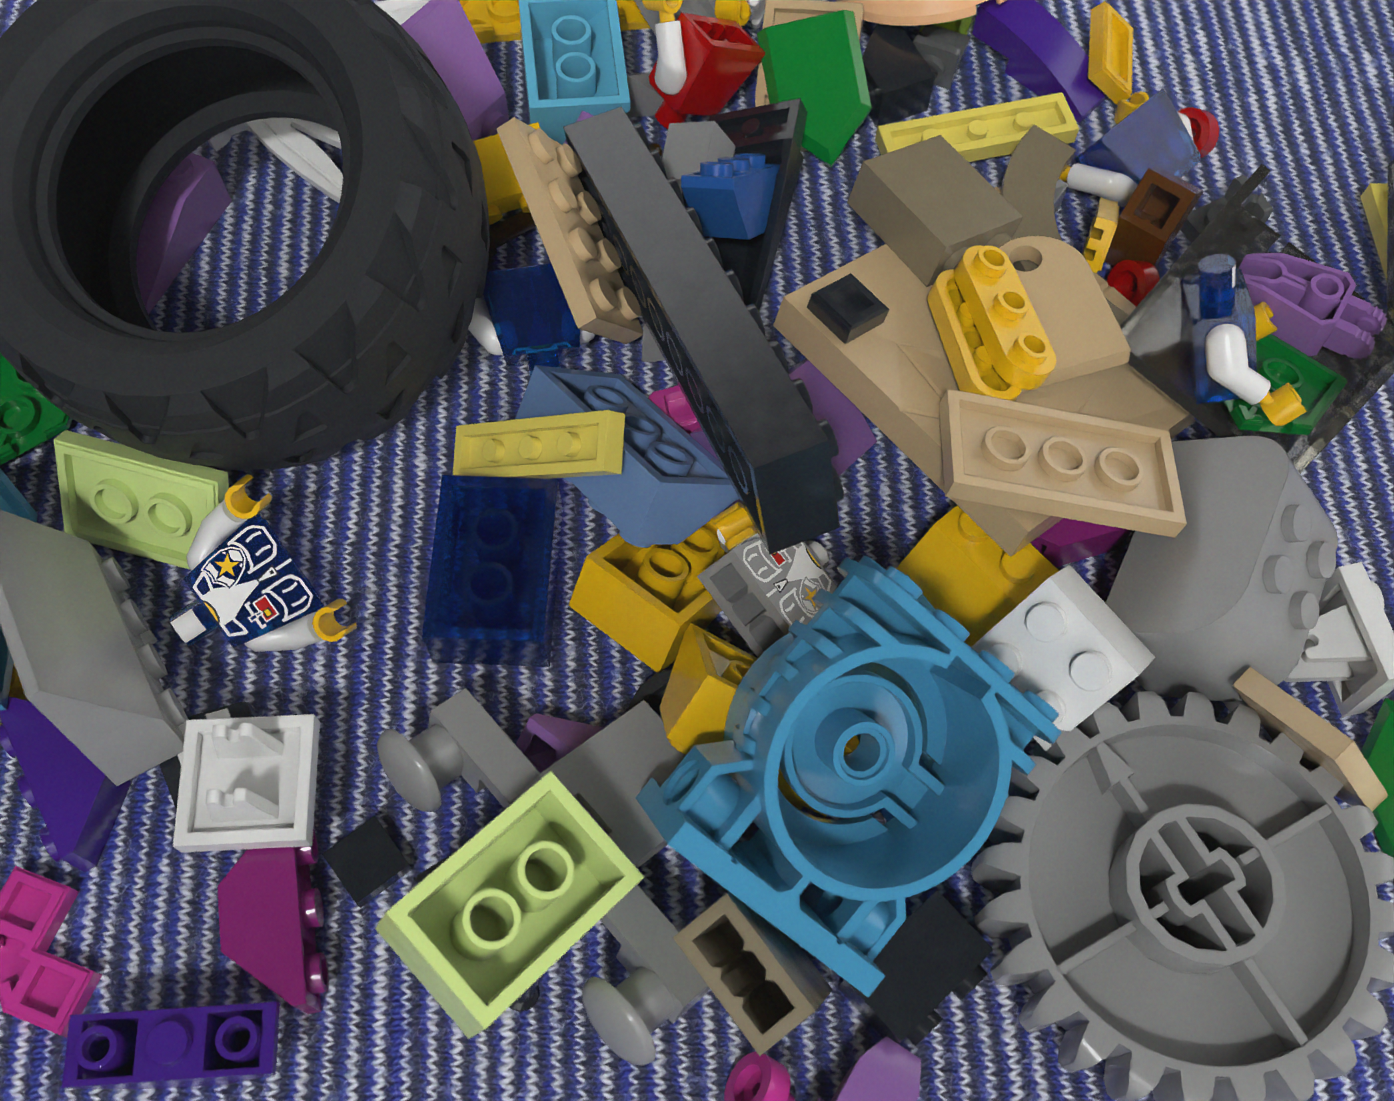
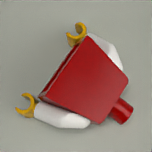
M642 0L647 10L659 12L660 23L655 24L658 59L649 75V82L664 99L655 113V118L665 128L668 129L669 123H684L689 114L710 116L719 113L764 57L766 52L742 28V25L748 22L751 15V7L746 0H716L714 8L716 18L681 12L677 21H675L674 13L680 9L683 0Z

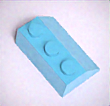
M519 0L521 40L530 124L538 122L540 128L548 137L563 145L566 140L563 127L575 123L582 111L595 116L622 106L625 113L630 110L631 102L617 1Z

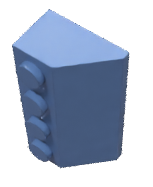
M535 365L515 420L611 410L625 414L622 473L618 475L567 477L563 479L573 483L588 498L589 505L596 511L604 514L620 530L619 534L626 542L641 548L651 547L652 544H679L709 522L711 518L739 499L719 460L621 374Z

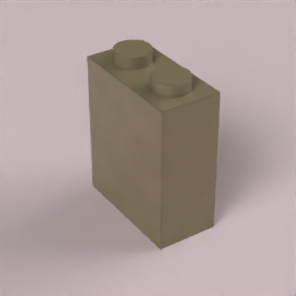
M941 135L863 161L847 201L854 211L926 287L933 285L941 272L955 269L968 248L977 245H990L1000 248L1010 240H1013L1012 237L1023 218Z
M731 892L724 895L673 937L759 1056L812 1015L833 990L798 943Z

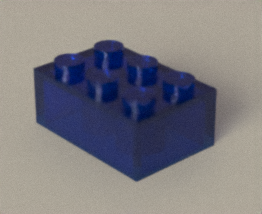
M442 475L422 630V639L433 663L550 667L563 515L558 479Z

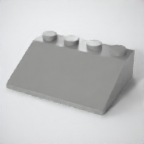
M0 510V625L26 698L116 786L183 752L184 737L179 725L188 720L174 692L170 688L166 690L162 688L159 679L168 675L166 667L154 646L150 642L144 645L140 634L149 629L132 599L125 601L122 592L129 589L130 584L115 558L110 557L103 560L87 540Z

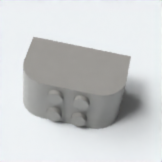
M1262 436L1172 441L1187 524L1175 538L1135 531L1106 604L1155 656V659L1135 678L1146 691H1154L1163 697L1183 698L1188 692L1205 694L1209 700L1242 701V697L1233 687V684L1249 667H1252L1272 683L1278 685L1292 672L1298 663L1308 633L1317 624L1319 601L1326 580L1335 571L1338 545L1337 532L1332 521L1285 450L1277 442Z

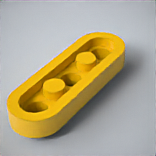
M977 245L968 248L955 268L954 278L994 369L1004 381L1014 387L1025 390L1037 389L1043 385L1053 371L1057 360L1020 278L1009 257L1001 249L990 245Z
M955 269L941 272L930 289L927 300L959 390L1015 401L1022 389L1004 381L994 369L955 281Z

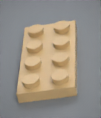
M515 117L496 128L577 328L624 344H628L643 336V330L637 318L641 315L640 305L632 291L624 286L617 270L621 267V261L616 249L608 239L604 238L597 221L601 220V212L594 198L582 186L578 176L582 172V167L575 152L566 143L563 145L548 137L542 129H534Z
M948 388L939 403L945 497L1173 538L1186 526L1187 522L1169 430Z

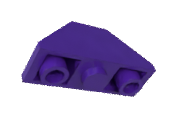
M9 696L7 709L0 711L2 722L0 724V743L12 758L17 757L24 773L17 777L18 787L28 804L33 809L39 808L46 826L39 830L41 841L49 855L56 862L63 860L81 871L87 872L98 865L130 788L131 781L128 780L116 786L30 701Z
M276 1001L70 1015L62 1088L169 1089L227 1085L276 1075L280 1003Z

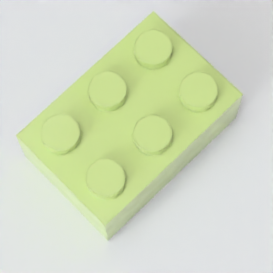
M550 771L383 915L375 929L467 1038L470 1039L485 1030L634 888L644 876Z

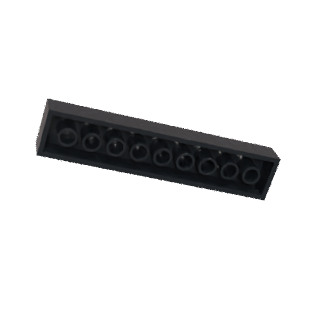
M621 106L564 126L567 144L577 155L582 167V172L578 174L582 186L594 198L601 212V220L597 221L604 238L608 239L616 249L621 261V267L617 269L625 286L635 295L645 324L769 555L840 528L837 501L844 498V491L831 460L832 457L839 455L838 443L832 427L825 418L817 421L814 417L812 402L804 382L800 378L791 380L788 375L787 361L777 340L768 342L765 338L764 325L754 304L745 306L743 303L742 290L734 271L731 269L724 272L722 259L715 241L712 237L703 238L701 223L695 209L692 206L685 208L683 196L674 177L667 179L662 158L656 149L650 151L642 125L640 123L633 125Z

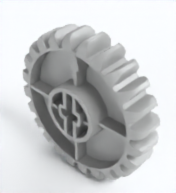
M1154 691L1136 692L1123 706L1121 711L1109 702H1105L1071 731L1060 730L1061 735L1053 745L1051 744L1047 751L1036 741L1033 749L1034 756L1028 755L1036 763V766L1028 776L1011 766V777L1007 793L1009 796L1005 800L998 821L988 836V839L996 845L984 850L972 863L971 870L973 880L982 887L999 892L1001 895L990 901L974 916L975 925L981 934L994 938L1009 939L1012 950L997 960L990 968V973L996 984L1011 986L1027 982L1034 992V995L1021 1010L1018 1017L1020 1024L1027 1032L1031 1033L1058 1022L1066 1030L1059 1046L1058 1062L1069 1073L1092 1067L1105 1059L1103 1079L1106 1092L1112 1099L1116 1101H1136L1147 1096L1153 1090L1155 1101H1308L1314 1094V1079L1326 1080L1346 1076L1357 1063L1355 1047L1352 1041L1380 1035L1388 1020L1382 1004L1371 993L1394 987V954L1378 945L1380 940L1394 936V903L1379 899L1376 887L1394 879V858L1381 852H1365L1360 838L1373 831L1378 824L1371 809L1360 805L1342 809L1334 799V796L1344 785L1322 766L1311 772L1299 763L1304 751L1284 733L1281 732L1270 742L1260 738L1261 721L1257 712L1242 704H1239L1220 722H1216L1213 704L1205 694L1188 692L1170 711H1168L1165 701ZM1177 886L1186 894L1190 905L1181 897Z

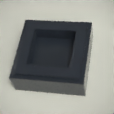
M851 273L812 293L806 307L844 344L884 323L889 312V308Z
M375 816L322 854L360 908L413 869Z

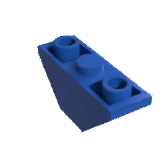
M738 153L734 157L718 158V162H700V171L681 175V188L688 207L692 206L698 215L703 236L749 240L763 234L768 221L780 164H765L764 154Z

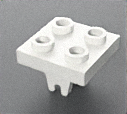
M1362 562L1340 566L1326 580L1319 601L1317 624L1308 633L1298 663L1284 679L1285 682L1327 681L1342 717L1366 712L1394 689V632L1384 612L1382 592L1379 586L1369 579Z
M314 714L186 720L173 847L182 853L312 846L320 721Z

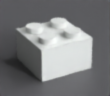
M1070 565L1050 576L972 646L977 653L985 650L1011 669L1015 676L1010 683L1022 693L1029 690L1052 706L1059 714L1053 724L1059 730L1064 731L1074 729L1140 675L1155 659V656ZM1037 736L1033 737L1045 751L1051 747L1050 743Z

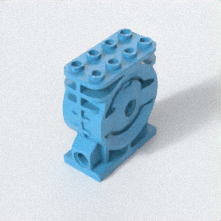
M864 555L859 562L845 557L837 567L845 579L833 593L821 588L816 592L812 600L820 609L809 623L805 625L795 620L787 629L790 633L777 640L753 663L739 684L731 702L725 724L724 741L694 745L663 784H660L652 777L635 798L670 847L869 997L885 977L873 960L906 920L905 898L940 884L955 874L976 854L993 830L1005 800L1009 796L1007 793L1011 777V766L1027 776L1036 766V763L1022 750L1034 736L1053 745L1061 735V731L1053 724L1059 714L1052 706L1033 692L1026 690L1022 693L1012 685L1010 681L1015 674L995 656L985 650L977 653L964 641L970 634L955 619L940 609H936L933 613L917 600L923 593L917 584L896 568L890 566L886 571L874 560ZM874 662L886 666L897 673L912 691L919 707L921 721L913 702L899 687L876 673L854 668ZM857 734H861L857 748L851 754L843 756L844 747L848 740ZM922 751L934 760L930 773L919 765ZM779 768L787 784L809 806L830 816L849 819L817 818L791 805L778 788ZM885 808L895 817L883 825L870 814ZM753 821L759 830L750 841L736 843ZM810 882H812V884H811L810 887L806 890V892H805L804 894H802V891L807 887V885H808Z

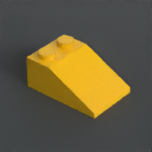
M710 520L679 544H652L648 548L634 546L626 542L618 533L586 556L568 606L655 672H662L676 660L684 633L689 625L692 623L705 630L722 611L697 577L727 554L720 546L717 527Z

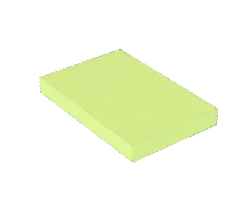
M65 430L53 439L65 533L96 545L190 570L186 555L202 520L225 499V493L229 489L228 472L202 465H191L159 458L122 444ZM231 536L218 547L219 550L231 547V545L228 546L227 544L231 540ZM230 548V549H227V550H224V551H221V552H226L225 554H226V555L228 554V557L230 558V562H232V561H231L230 554H229V550H231V548ZM228 571L224 572L218 577L220 578L221 576H225Z

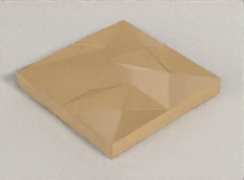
M997 186L994 187L999 193L1001 192ZM884 244L784 296L773 326L945 493L939 403L947 388L960 390L928 304L927 296L933 285L926 287L889 246ZM1093 272L1104 296L1129 315L1124 327L1121 329L1131 348L1128 363L1022 392L1015 401L1169 430L1170 438L1172 439L1206 414L1219 399L1220 394L1207 372V367L1114 287L1109 286L1107 281L1098 273ZM851 273L889 308V312L884 323L844 344L806 307L812 293ZM951 498L1010 557L1063 519L1061 517Z

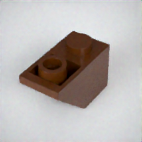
M1159 166L1148 168L1118 218V225L1105 262L1115 266L1123 260L1148 261L1157 268L1204 191Z

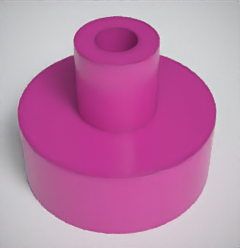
M756 1051L744 1056L730 1073L725 1087L724 1101H795L794 1095L790 1093L789 1072L783 1064L763 1053L759 1056Z

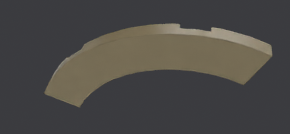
M1033 125L1023 136L1014 150L1003 177L1000 194L1023 216L1012 239L1027 236H1045L1062 241L1054 215L1055 187L1060 175L1071 163L1076 150L1036 125ZM1020 260L1013 263L1016 270L1024 272L1032 271L1039 267L1036 263L1029 260ZM1106 298L1122 329L1129 315Z

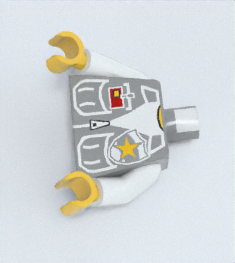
M738 501L710 519L713 525L717 527L720 546L727 554L697 577L757 658H759L777 640L790 633L787 629L795 620L805 625L809 623L820 609L812 600V597L820 588L833 593L837 585L825 570L829 563L828 553L816 541L801 542L769 555L745 508Z

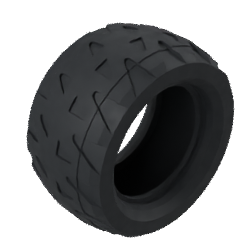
M37 0L0 37V353L26 381L73 420L128 447L167 460L191 465H202L220 470L247 471L289 468L326 460L331 455L336 454L347 443L357 439L372 440L383 434L408 415L412 405L436 376L442 379L449 371L465 344L467 329L473 316L475 299L482 298L486 285L490 239L488 204L482 166L460 108L431 61L406 30L373 1ZM268 118H295L315 122L337 131L343 157L341 199L329 236L307 271L277 300L240 321L223 327L197 332L158 331L148 315L138 284L137 246L142 224L149 207L159 189L174 169L203 143L234 126L249 121Z

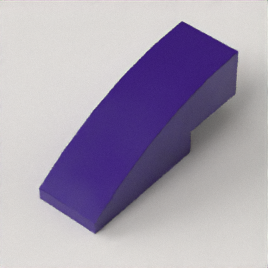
M988 0L979 5L972 35L1009 59L1005 73L1038 96L1063 92L1071 112L1078 123H1081L1108 98L1088 78V55L1062 24L1036 0H1006L1001 4L996 3V0Z

